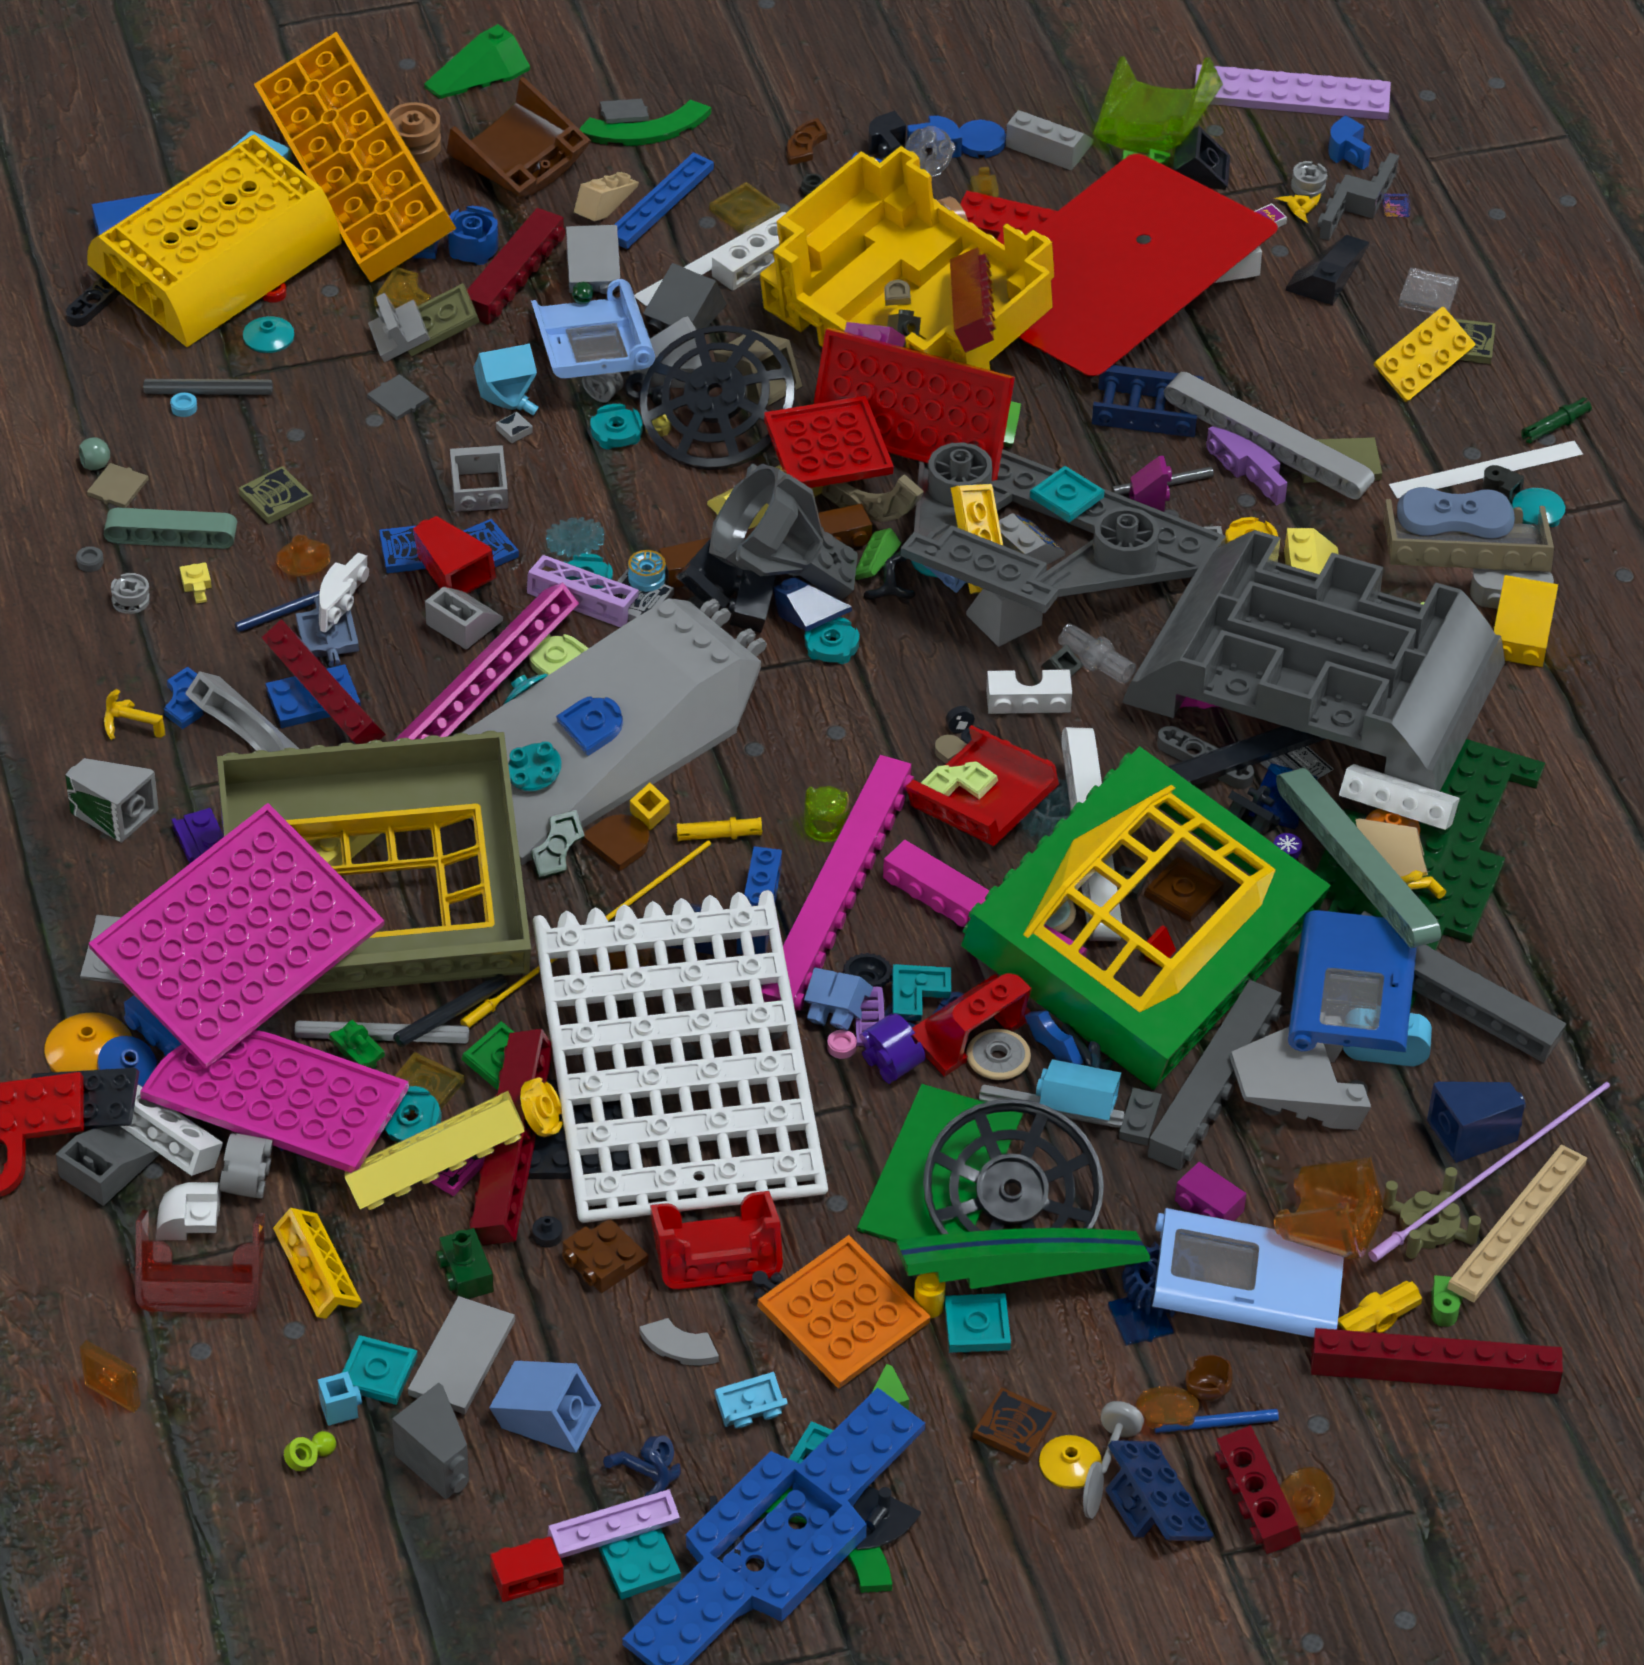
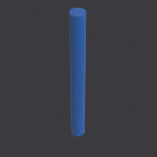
M1277 1409L1155 1420L1154 1430L1155 1433L1275 1422L1279 1421V1414Z

